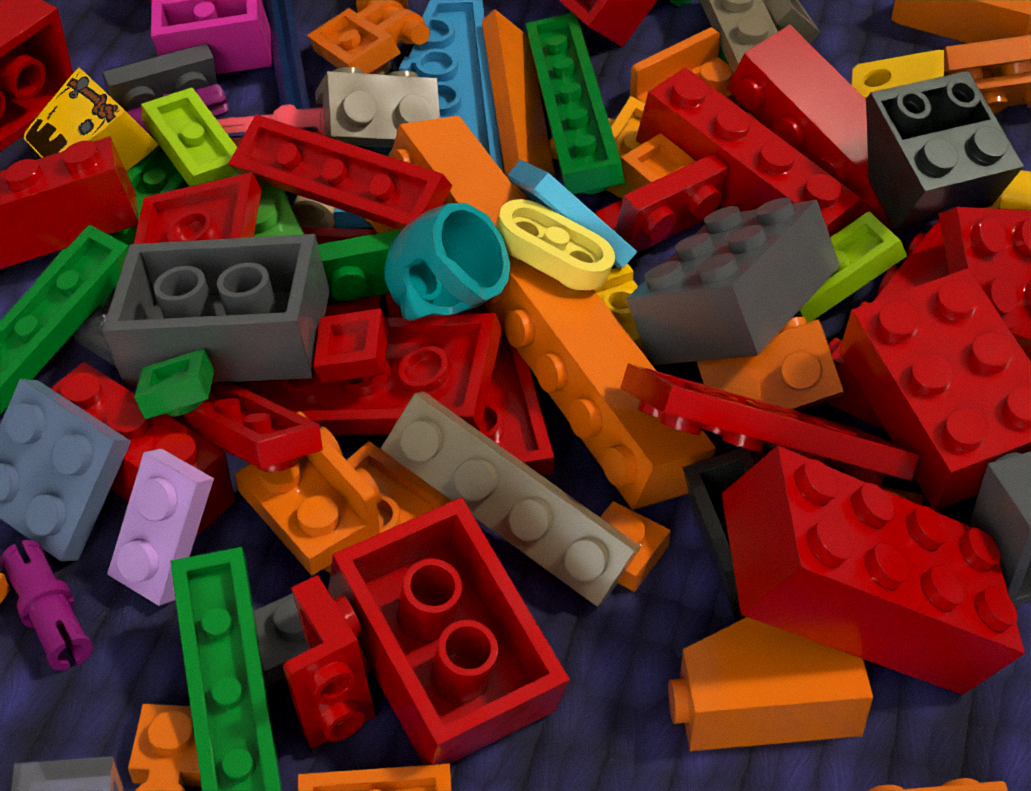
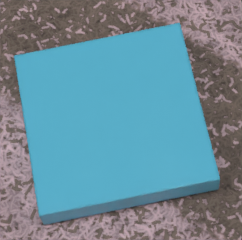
M520 159L507 175L510 177L509 181L532 201L546 206L604 238L614 250V266L624 268L637 253L631 245L548 172Z

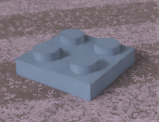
M20 379L0 424V519L28 539L40 543L45 551L58 560H79L131 441L40 381Z

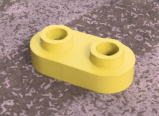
M511 200L500 209L495 227L504 239L509 256L522 260L573 290H593L605 284L615 261V253L611 245L604 238L546 206L531 200Z

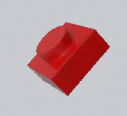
M381 308L320 317L313 368L322 383L384 374L389 323Z

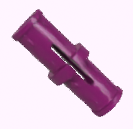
M34 540L21 541L29 558L26 564L20 556L16 545L13 544L1 555L0 566L4 573L7 574L19 598L16 608L23 624L34 628L52 669L57 671L70 669L69 662L63 652L66 645L76 665L82 664L91 655L93 644L89 637L85 635L72 610L74 596L67 583L56 579L45 558V552L40 543Z

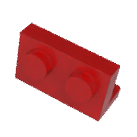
M713 153L624 195L622 200L596 211L595 214L639 253L704 221L707 215L716 211L722 200L721 193L729 167Z
M318 575L291 587L308 651L288 660L283 665L301 730L311 749L327 741L337 742L344 740L356 733L363 723L376 717L366 677L372 672L367 657L357 639L363 635L360 622L347 598L342 595L333 600Z

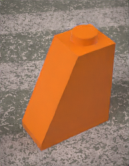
M895 0L891 20L899 25L965 43L1031 35V0Z
M749 617L684 648L680 678L669 679L668 682L673 724L685 723L689 751L861 737L864 733L873 700V694L862 658Z

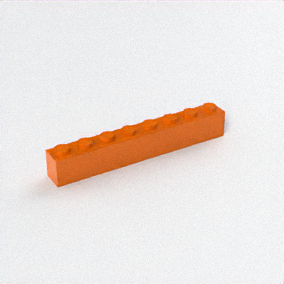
M460 116L399 124L393 148L388 156L444 174L453 186L443 205L448 203H468L487 214L495 225L500 209L505 203L511 200L523 199ZM508 255L510 260L509 280L499 295L483 305H485L490 313H496L508 342L516 348L537 377L542 389L548 392L566 417L573 432L581 438L604 470L609 482L618 489L632 510L688 494L683 467L713 457L717 448L702 429L700 435H694L661 424V418L638 410L640 399L620 389L628 363L655 371L656 369L594 289H570L544 272Z

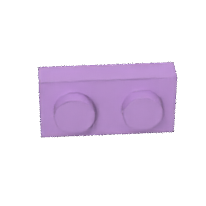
M163 449L144 452L107 575L158 606L174 601L175 592L170 561L190 557L214 478Z

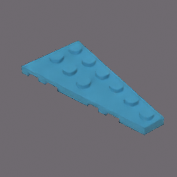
M430 0L422 16L425 25L430 30V37L425 44L417 45L414 43L409 57L404 56L399 71H412L418 77L437 78L440 118L460 116L503 172L499 133L482 29V19L485 18L483 1ZM367 147V150L388 156L392 148ZM337 208L334 210L335 228L373 227L363 217Z

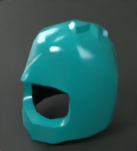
M448 203L426 211L406 225L390 244L384 274L387 288L394 302L401 309L402 317L406 320H415L424 316L463 314L496 297L503 291L509 280L510 260L504 239L487 214L468 203Z

